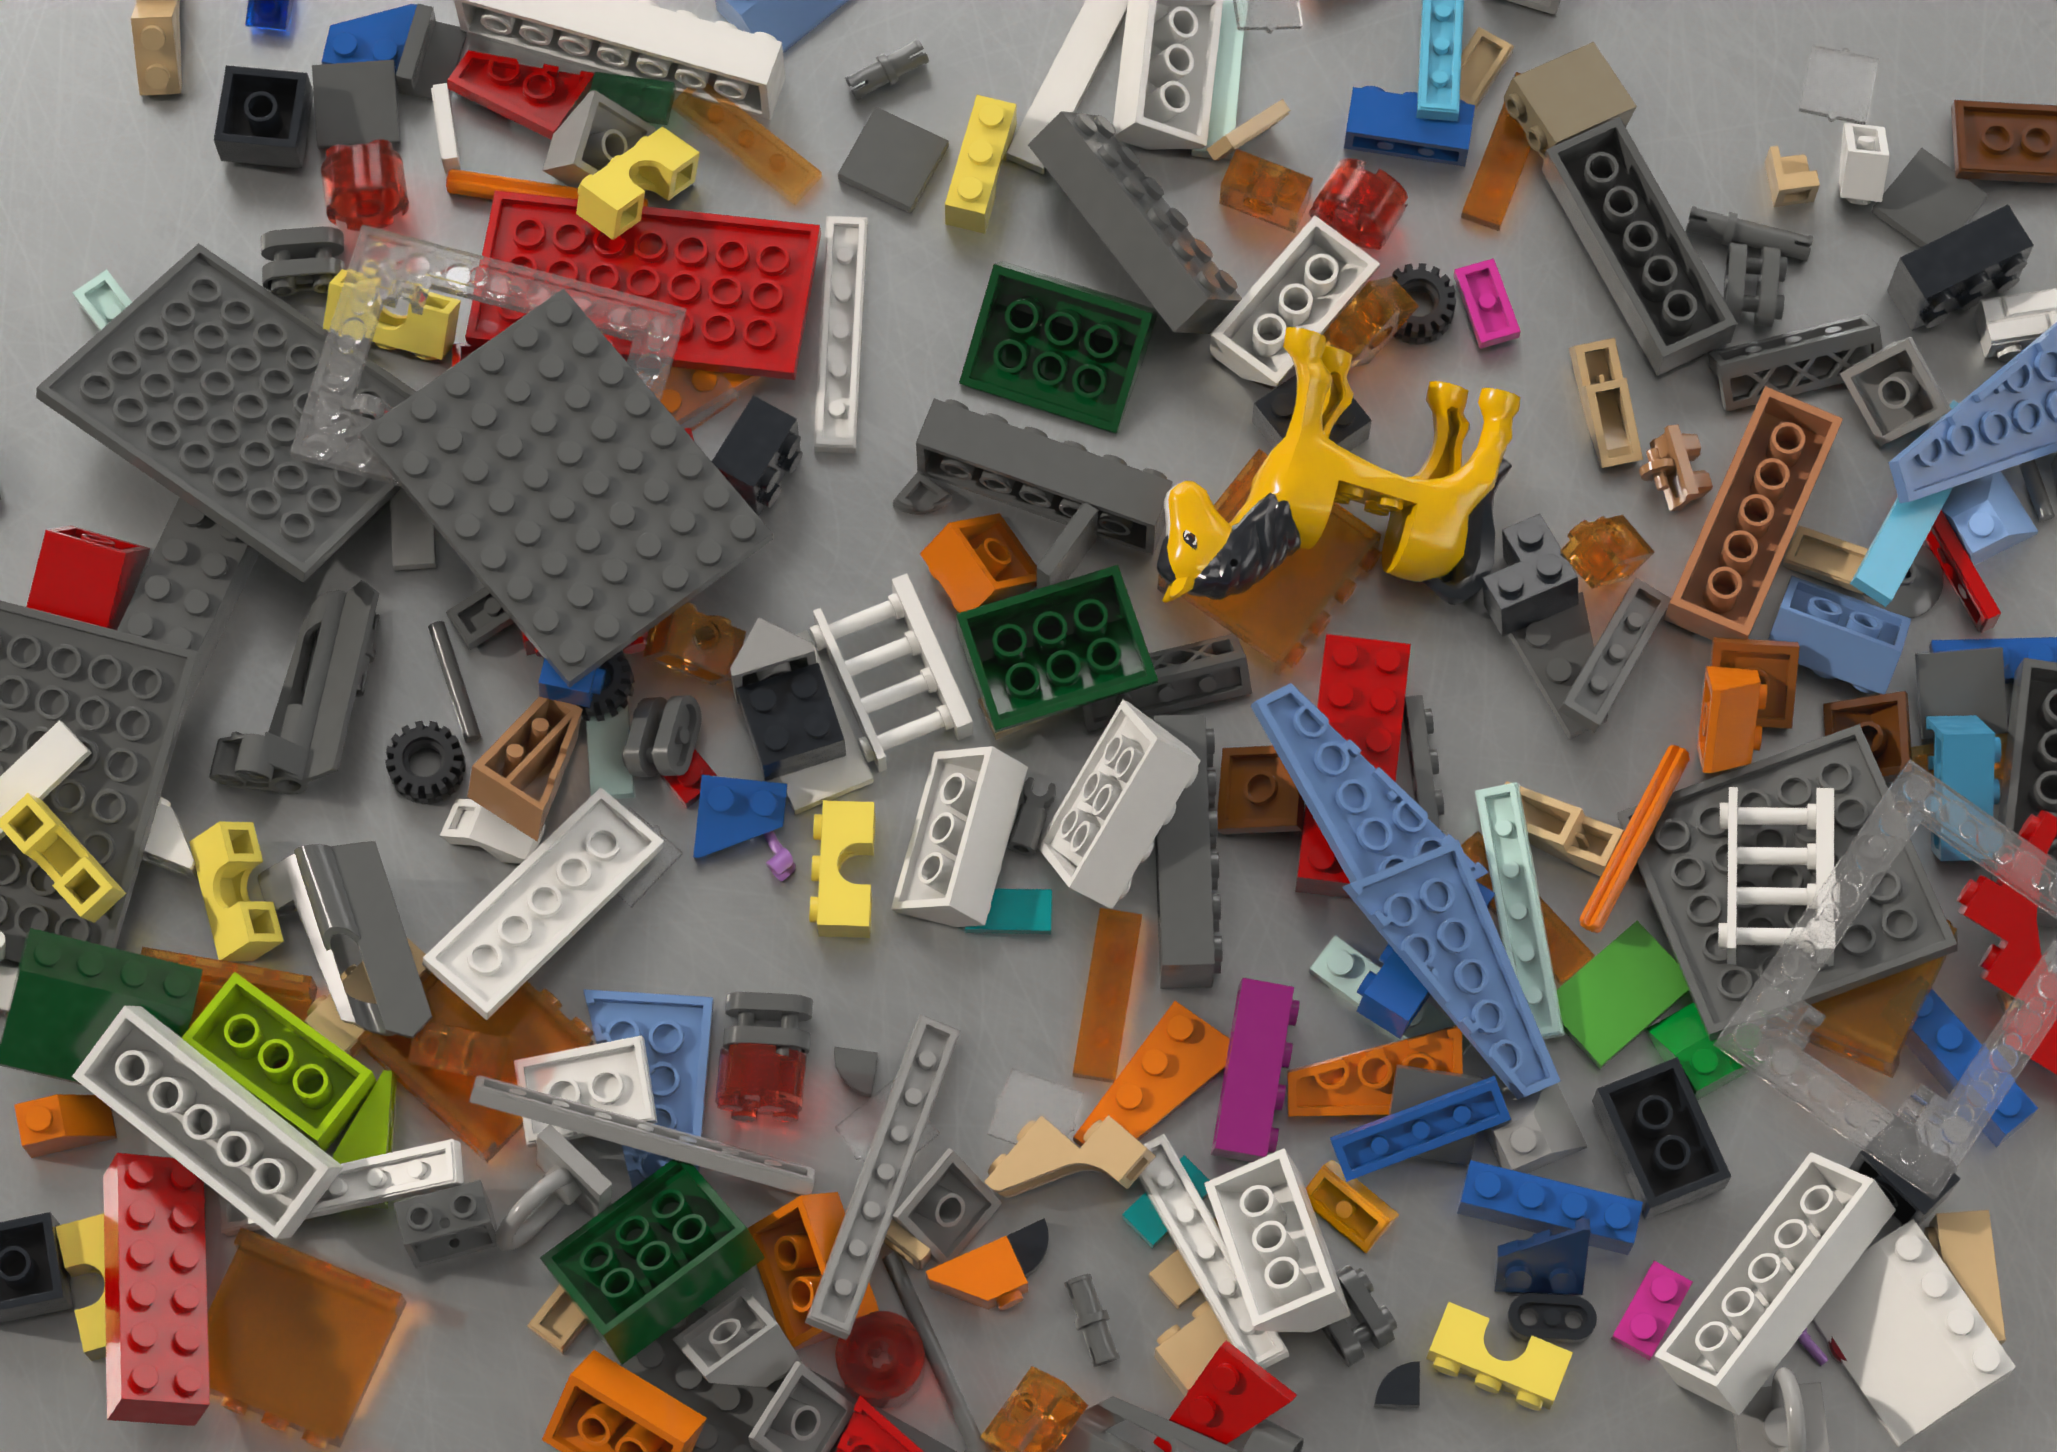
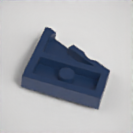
M1590 1219L1576 1220V1228L1553 1235L1549 1229L1533 1234L1532 1237L1526 1240H1515L1497 1246L1494 1275L1495 1291L1583 1295L1590 1238Z

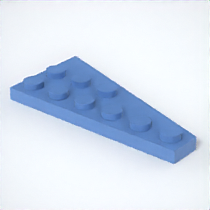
M2057 322L1888 462L1900 503L1911 502L2057 452Z
M1292 683L1256 700L1250 705L1350 883L1455 841L1450 834L1446 836L1428 819V813L1380 767L1376 769L1360 754L1362 750L1352 740L1346 741L1328 723L1329 719ZM1465 854L1475 880L1489 873L1479 862L1474 863Z
M1459 840L1440 846L1342 887L1517 1099L1524 1098L1561 1082Z
M583 989L597 1044L643 1036L658 1122L654 1124L702 1137L714 1006L713 997ZM622 1145L632 1189L672 1160V1158ZM693 1165L699 1172L700 1166Z

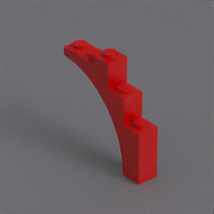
M2041 810L2038 816L2031 814L2023 824L2018 835L2023 840L2015 853L2008 851L2000 861L1995 871L2000 876L1995 883L1982 875L1978 877L1977 881L1970 879L1958 896L1957 901L1962 905L1957 912L2001 939L1998 946L1991 944L1982 956L1979 966L1983 970L1979 977L2023 1003L2019 1011L2013 1008L2005 1018L2000 1028L2004 1032L2000 1041L2057 1075V993L2052 986L2041 954L2037 925L2039 883L2048 851L2057 835V817Z

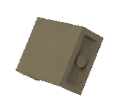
M1594 42L1513 77L1504 95L1508 113L1512 118L1517 119L1526 133L1529 145L1533 150L1539 152L1543 160L1546 149L1617 117L1621 118L1626 127L1637 107Z

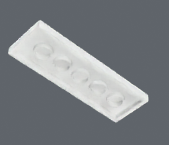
M600 787L423 957L422 965L487 1020L663 849L664 840Z

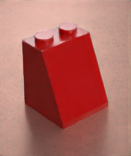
M72 525L45 530L26 607L117 630L135 593L148 559L150 548Z

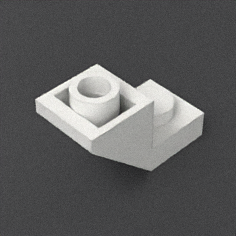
M456 798L440 837L450 844L480 846L500 862L521 864L539 847L547 826H543L538 841H535L473 800Z

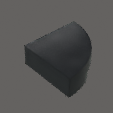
M1045 1218L1007 1235L1025 1277L1036 1271L1045 1257L1049 1240Z
M1420 1361L1402 1364L1389 1372L1382 1380L1375 1397L1374 1407L1419 1408Z

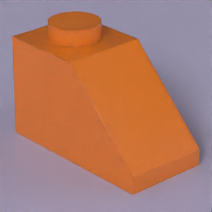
M56 1094L14 1104L21 1144L31 1158L117 1138L112 1108L96 1095Z
M1007 1236L926 1271V1281L931 1289L987 1310L996 1306L999 1307V1310L1011 1308L1024 1300L1022 1295L1028 1292V1281Z

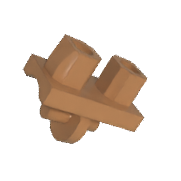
M1679 424L1667 425L1664 428V434L1649 443L1651 449L1646 451L1649 463L1644 464L1639 469L1642 480H1654L1657 490L1664 491L1669 511L1683 509L1691 500L1704 497L1713 487L1708 472L1705 470L1692 471L1690 461H1694L1700 456L1701 445L1698 435L1681 433Z

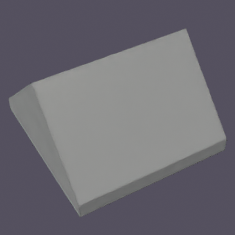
M1912 337L1893 342L1840 373L1880 447L1952 410Z
M758 617L730 668L737 704H739L737 688L815 664L816 655L813 643Z
M948 1148L893 1214V1220L930 1248L931 1259L940 1265L960 1255L1002 1202L953 1150Z
M796 1361L748 1436L751 1449L756 1452H830L849 1422L855 1405L804 1364Z

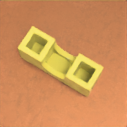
M976 95L945 201L946 225L983 234L986 233L996 198V184L1002 160H1007V151L1012 143L1017 125L1016 104Z
M662 126L651 135L643 136L634 147L624 154L613 157L608 165L594 175L589 174L582 180L577 191L579 197L576 214L614 240L641 221L645 190L653 191L669 201L695 182L700 152Z
M342 269L329 283L323 329L333 331L337 336L344 339L354 340L360 338L375 342V345L382 349L410 351L418 358L424 360H442L452 348V344L455 341L461 300L421 290L409 303L408 314L401 316L391 313L382 304L380 299L382 279Z
M27 793L0 818V828L23 854L32 858L54 881L52 886L81 918L95 923L126 894L43 800Z
M823 800L822 814H814L813 839L821 840L820 855H812L811 880L819 881L818 897H810L809 921L817 923L819 936L870 938L871 884L850 883L840 875L839 870L842 864L850 857L857 855L874 856L876 818L874 802Z
M219 821L192 839L189 844L195 861V868L219 961H255L284 942L274 903L250 901L248 896L247 883L249 875L256 866L263 862L254 823Z
M104 1213L55 1226L64 1267L72 1278L94 1273L103 1276L105 1282ZM104 1287V1292L96 1303L74 1310L83 1351L91 1361L106 1357Z
M1448 1302L1426 1359L1434 1362L1433 1368L1453 1377H1457L1458 1373H1462L1474 1378V1384L1477 1387L1491 1393L1498 1394L1500 1389L1517 1396L1515 1401L1529 1409L1540 1411L1541 1407L1550 1409L1573 1352L1531 1335L1525 1352L1519 1358L1511 1361L1498 1360L1487 1351L1484 1344V1333L1490 1318Z

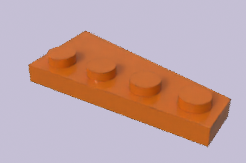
M1174 1001L1073 1136V1141L1082 1146L1085 1143L1083 1138L1087 1130L1096 1121H1104L1108 1115L1138 1141L1141 1140L1155 1125L1166 1116L1175 1112L1183 1105V1102L1199 1089L1204 1088L1225 1069L1230 1038L1177 1001Z
M1455 1025L1288 1070V1117L1389 1115L1397 1065L1463 1074L1462 1032Z

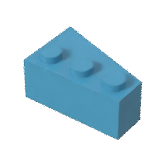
M1977 715L1926 716V730H1933L1935 732L1934 756L1927 757L1928 770H1934L1933 796L1929 797L1931 851L1940 861L1992 860V847H1997L1999 843V826L1997 821H1993V805H1998L2000 802L1999 780L1994 779L1995 763H1999L2001 760L2000 738L1995 737V733Z

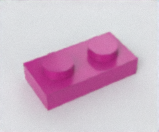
M1494 258L1455 269L1453 277L1479 348L1482 349L1519 338L1521 331Z
M1654 1260L1611 1339L1650 1361L1693 1281Z

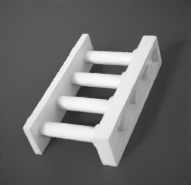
M907 573L892 579L893 594L888 596V601L831 624L827 623L822 609L818 608L813 610L815 625L809 627L817 650H826L863 734V737L858 739L863 756L867 763L874 760L879 773L887 770L884 751L943 727L946 731L953 729L958 741L973 735V720ZM894 616L897 620L904 618L909 630L904 633V638L844 661L835 641L836 639ZM910 653L913 657L920 654L925 666L924 669L920 670V675L860 698L851 678L852 676ZM926 690L929 694L936 691L942 704L936 707L937 712L876 735L868 717L869 713Z
M1729 787V803H1720V829H1728L1727 923H1719L1718 949H1727V965H1736V945L1807 946V950H1816V964L1833 966L1834 788H1817L1816 804H1808L1807 808L1738 807V787ZM1737 825H1807V830H1816V843H1807V848L1737 847ZM1737 864L1807 865V870H1816V884L1807 883V888L1737 887ZM1737 905H1807V910H1816V924H1807V928L1736 927Z

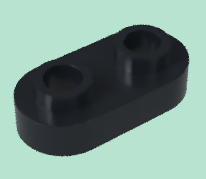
M1527 1293L1518 1296L1511 1303L1507 1312V1324L1511 1332L1518 1338L1528 1341L1532 1335L1546 1342L1580 1343L1590 1337L1597 1322L1596 1311L1591 1303L1577 1296ZM1524 1312L1533 1313L1536 1316L1537 1323L1531 1326L1525 1325L1521 1320V1314ZM1568 1315L1577 1316L1581 1321V1326L1575 1329L1568 1327L1565 1323V1317Z

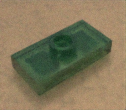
M595 72L590 91L596 90L647 123L668 125L676 86L674 82Z

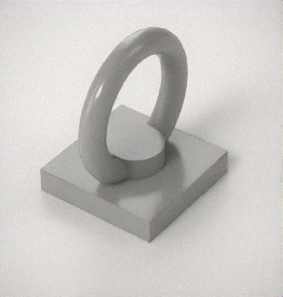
M550 1124L537 1135L536 1165L545 1174L539 1182L520 1198L501 1222L495 1236L496 1245L501 1250L510 1251L525 1244L554 1218L564 1204L570 1205L575 1201L591 1218H594L611 1205L612 1183ZM543 1200H545V1202L525 1221V1219L531 1214V1212Z
M1779 1368L1773 1376L1772 1386L1761 1387L1740 1415L1733 1413L1738 1452H1830L1821 1382L1798 1384L1795 1374L1789 1368Z

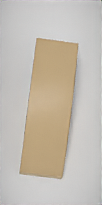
M1615 338L1570 347L1569 352L1577 388L1600 467L1605 468L1643 460L1627 378H1623Z
M1520 786L1530 844L1565 862L1601 876L1624 830L1585 816L1582 808Z

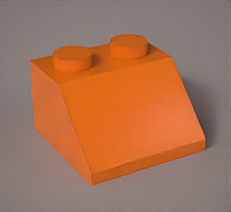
M1000 513L949 522L920 553L928 565L931 575L940 582L951 598L954 608L959 613L1023 594L1037 587V565Z
M1706 666L1697 750L1703 773H1715L1749 765L1752 762L1753 750L1760 751L1762 725H1756L1758 710H1765L1767 684H1761L1758 670Z

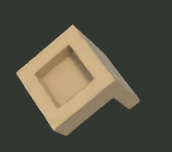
M1779 146L1769 147L1765 167L1773 207L1814 202L1820 183L1817 170L1809 171L1806 155L1781 157Z

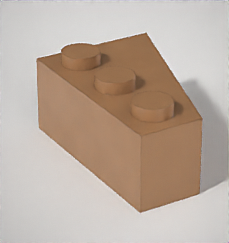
M538 697L472 766L467 797L535 841H538L577 742L583 709L575 704Z

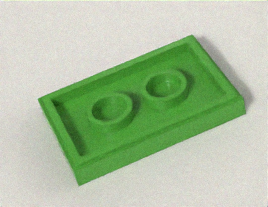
M1638 920L1557 989L1564 1032L1599 1069L1604 1067L1689 992L1678 963Z

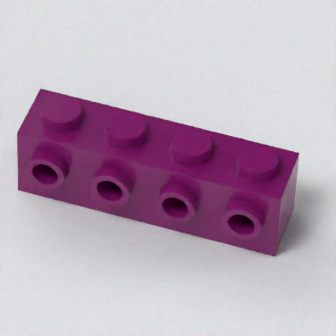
M1242 978L1238 985L1211 1155L1254 1162L1267 1156L1268 1153L1276 1151L1279 1128L1272 1127L1274 1110L1282 1111L1286 1092V1085L1279 1084L1281 1068H1289L1293 1043L1286 1042L1288 1025H1296L1300 1005L1299 1000H1293V986Z

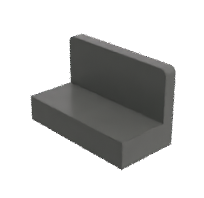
M417 4L396 73L399 93L432 101L431 88L436 84L447 83V79L459 63L467 32L461 30L459 26L437 22L434 7Z

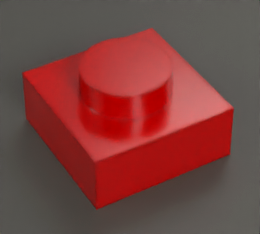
M694 748L689 769L685 774L677 776H663L660 774V777L687 809L700 798L702 775H717Z

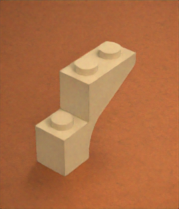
M137 0L131 16L139 95L181 94L180 0Z
M1041 1115L1037 1121H1029L1020 1130L1016 1138L1018 1143L1008 1154L1003 1153L994 1160L988 1169L989 1177L984 1183L1002 1197L1011 1198L1070 1174L1090 1170L1104 1173L1128 1189L1156 1155L1109 1115L1104 1121H1096L1087 1130L1083 1138L1085 1143L1081 1148Z

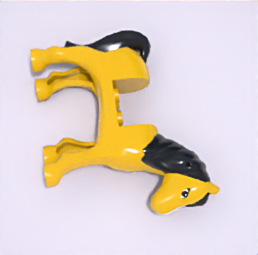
M1287 327L1283 347L1291 356L1296 369L1297 395L1286 436L1269 453L1253 478L1250 494L1244 506L1230 523L1216 511L1206 489L1194 481H1183L1167 492L1164 500L1166 537L1163 540L1157 561V571L1168 584L1162 601L1164 603L1171 602L1186 593L1193 596L1208 597L1212 600H1222L1229 595L1246 592L1272 570L1281 565L1287 556H1292L1298 549L1310 550L1315 546L1328 522L1333 502L1349 504L1351 500L1365 504L1364 511L1371 514L1388 516L1389 512H1391L1382 549V567L1384 572L1400 579L1423 582L1446 603L1451 605L1461 604L1480 591L1483 587L1482 578L1490 575L1494 564V495L1499 484L1512 467L1510 462L1503 458L1508 444L1512 440L1513 418L1519 411L1521 397L1500 389H1481L1478 404L1482 412L1484 424L1477 448L1469 461L1462 467L1463 440L1470 430V422L1464 415L1469 391L1451 383L1429 381L1425 400L1433 416V445L1420 471L1412 477H1403L1358 457L1329 439L1333 425L1342 412L1351 404L1354 395L1347 380V374L1352 362V354L1335 347L1325 346L1326 337L1320 333L1303 328ZM1448 573L1450 574L1449 581H1444L1440 578Z

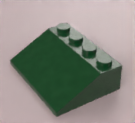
M997 262L992 268L959 384L1118 433L1148 349L1158 311L1152 307L1008 262Z
M1119 565L956 614V630L969 669L995 733L1158 683V678Z
M30 928L24 942L0 1040V1066L82 1085L72 1077L124 1006L143 1007L182 1038L189 1029L203 969Z
M675 1159L662 1166L540 1257L543 1264L621 1365L765 1258L747 1227L698 1170L690 1163Z

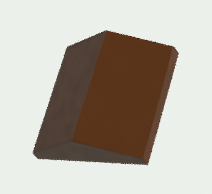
M1906 691L1823 704L1825 736L1860 724L1886 784L1913 775L1908 693Z

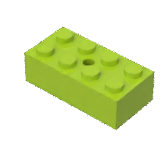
M236 972L232 974L182 1036L184 1041L324 1152L327 1151L361 1108L377 1082L371 1070ZM278 1062H287L283 1067L274 1069Z

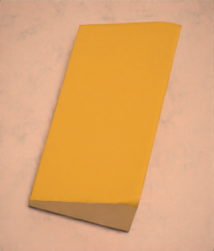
M1334 1160L1325 1163L1306 1187L1313 1210L1364 1253H1367L1399 1216L1393 1208L1356 1178L1346 1182L1341 1166Z

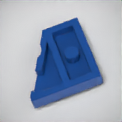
M408 4L330 25L321 63L336 64L394 60L397 73L417 4Z
M702 775L693 857L701 858L783 827L788 784Z

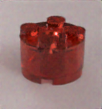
M378 139L369 144L349 147L346 145H335L326 151L327 158L321 165V179L326 215L330 222L337 225L336 220L345 222L348 230L372 231L393 224V216L402 211V216L407 213L409 199L403 160L400 154L393 150L391 142Z
M1353 158L1342 159L1333 169L1313 202L1309 215L1311 218L1314 215L1357 247L1380 250L1405 212L1408 205L1405 204L1408 199L1407 192L1396 179L1380 168L1374 174L1363 169L1367 162Z
M768 1044L729 1045V1051L721 1048L715 1096L717 1108L731 1111V1118L738 1121H756L757 1114L773 1115L772 1119L781 1122L798 1121L799 1112L802 1111L807 1056L800 1051L790 1048L789 1056H783L776 1053V1046Z
M879 1310L855 1319L848 1338L845 1340L839 1337L836 1345V1365L841 1385L856 1400L861 1396L870 1405L880 1409L900 1407L917 1392L923 1381L926 1360L922 1339L912 1323L897 1313ZM882 1352L888 1353L890 1364L883 1363L881 1368L874 1367L871 1357L879 1358Z

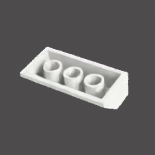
M1128 0L1113 127L1116 130L1114 136L1117 140L1146 150L1203 149L1207 146L1223 0Z
M1314 215L1211 334L1209 354L1243 379L1277 387L1294 367L1291 356L1283 347L1286 328H1303L1322 335L1378 270L1380 263Z
M993 746L934 752L891 910L896 913L953 927L985 925L991 909V901L998 875L1002 868L1009 835L1012 831L1017 805L1023 791V783L1028 769L1026 765Z
M1285 1148L1204 1183L1252 1325L1256 1331L1311 1333L1351 1316L1301 1173Z

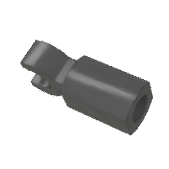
M1032 777L1025 781L1023 796L1026 803L1019 806L1007 844L1008 848L1012 851L1029 856L1035 854L1048 815L1044 809L1050 807L1056 796V787L1053 783H1050L1045 795H1035L1032 792L1034 786V778Z

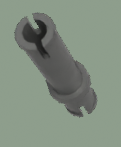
M1695 206L1691 208L1686 232L1721 239V244L1728 246L1729 243L1733 242L1747 244L1749 247L1761 250L1763 246L1780 248L1781 255L1801 259L1805 262L1808 260L1811 250L1809 247L1813 242V236L1811 235L1807 236L1737 218L1738 214L1729 212L1727 216L1699 209Z

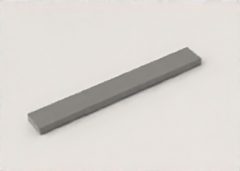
M922 1014L917 1019L807 1315L806 1324L845 1340L850 1335L958 1040L960 1030Z
M481 1075L476 1076L469 1101L481 1106L801 1195L812 1194L815 1184L814 1168Z

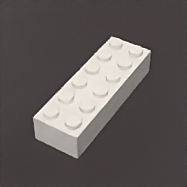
M124 1006L72 1076L275 1239L291 1238L343 1168L341 1164L141 1006Z
M1811 1152L1654 1356L1677 1385L1740 1415L1896 1209L1874 1179Z

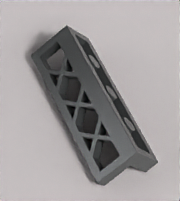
M1862 314L1708 352L1710 368L1719 378L1723 408L1726 411H1731L1757 404L1763 392L1761 390L1763 386L1792 396L1844 383L1840 373L1845 370L1841 369L1843 366L1847 368L1853 366L1848 362V359L1857 347L1870 344L1872 354L1882 349L1880 326L1869 315ZM1841 351H1842V353L1840 354V356H1838L1837 354H1835V353H1837V352H1841ZM1828 355L1836 360L1825 375L1816 377L1808 372V369L1817 357ZM1802 361L1800 366L1796 364V362ZM1788 365L1796 370L1785 385L1775 386L1768 381L1777 367ZM1763 371L1760 376L1756 374V372ZM1748 375L1756 380L1747 394L1733 397L1731 378ZM1803 376L1809 378V379L1801 380V379L1803 378Z
M1236 633L1152 652L1149 655L1158 678V683L1084 705L1081 708L1087 732L1106 728L1122 700L1129 702L1146 716L1153 717L1252 694L1247 657ZM1228 650H1231V651H1232V652H1228V653H1224V654H1220V655H1214L1215 653H1219V652H1223V651H1228ZM1181 661H1185V662H1186V663H1181V664H1177V665L1172 664V663L1181 662Z

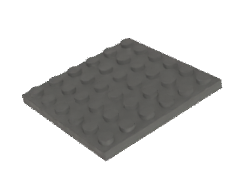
M1860 724L1673 792L1636 863L1710 1041L1958 951L1954 935ZM1729 787H1738V807L1807 808L1808 804H1816L1817 788H1834L1833 966L1816 964V950H1807V946L1736 945V965H1727V949H1718L1719 923H1727L1728 829H1720V803H1729ZM1638 805L1617 812L1622 830L1625 831ZM1737 825V847L1807 848V843H1816V830H1807V825ZM1737 864V887L1807 888V883L1816 884V870H1807V865ZM1737 905L1736 927L1807 928V924H1816V910H1807V905Z

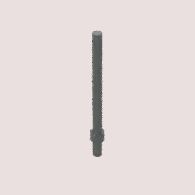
M898 1252L885 1256L882 1261L965 1441L967 1449L964 1452H994L989 1440L984 1441Z

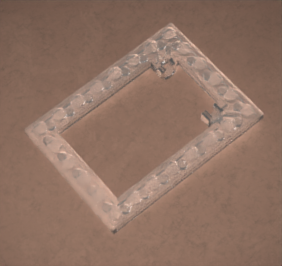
M362 225L291 447V458L400 486L361 439L360 431L393 408L384 400L373 395L357 394L355 396L383 305L396 308L398 300L403 299L411 304L412 313L422 315L430 289L528 314L564 288L602 334L633 341L627 363L660 402L683 329L687 309ZM362 414H370L375 417V420L362 417Z
M1910 759L1901 769L1713 1045L1931 1199H1936L2057 1019V935L1946 1100L1921 1083L1909 1094L1896 1115L1803 1051L1810 1041L1808 1037L1815 1028L1821 1025L1826 1016L1802 1000L1801 997L1919 824L2056 919L2057 861ZM1925 1106V1108L1923 1109V1111L1921 1112V1114L1918 1116L1919 1112H1920V1111L1922 1110V1108Z

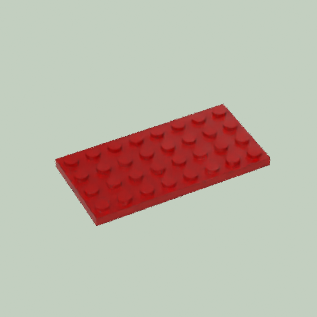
M495 190L465 335L467 345H484L564 288L626 362L787 380L796 379L821 238L820 225L643 206L641 221L612 240L576 214L578 199Z

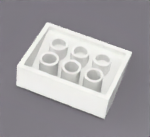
M1122 700L1039 840L1037 847L1069 888L1113 909L1118 899L1124 898L1132 884V876L1140 862L1146 861L1154 847V839L1162 825L1168 824L1176 810V802L1182 791L1194 782L1201 760L1188 746L1132 704Z
M1914 1219L1866 1249L1812 1320L1826 1343L1829 1341L1831 1343V1338L1833 1337L1847 1361L1842 1360L1841 1365L1897 1447L1998 1384L2016 1368Z

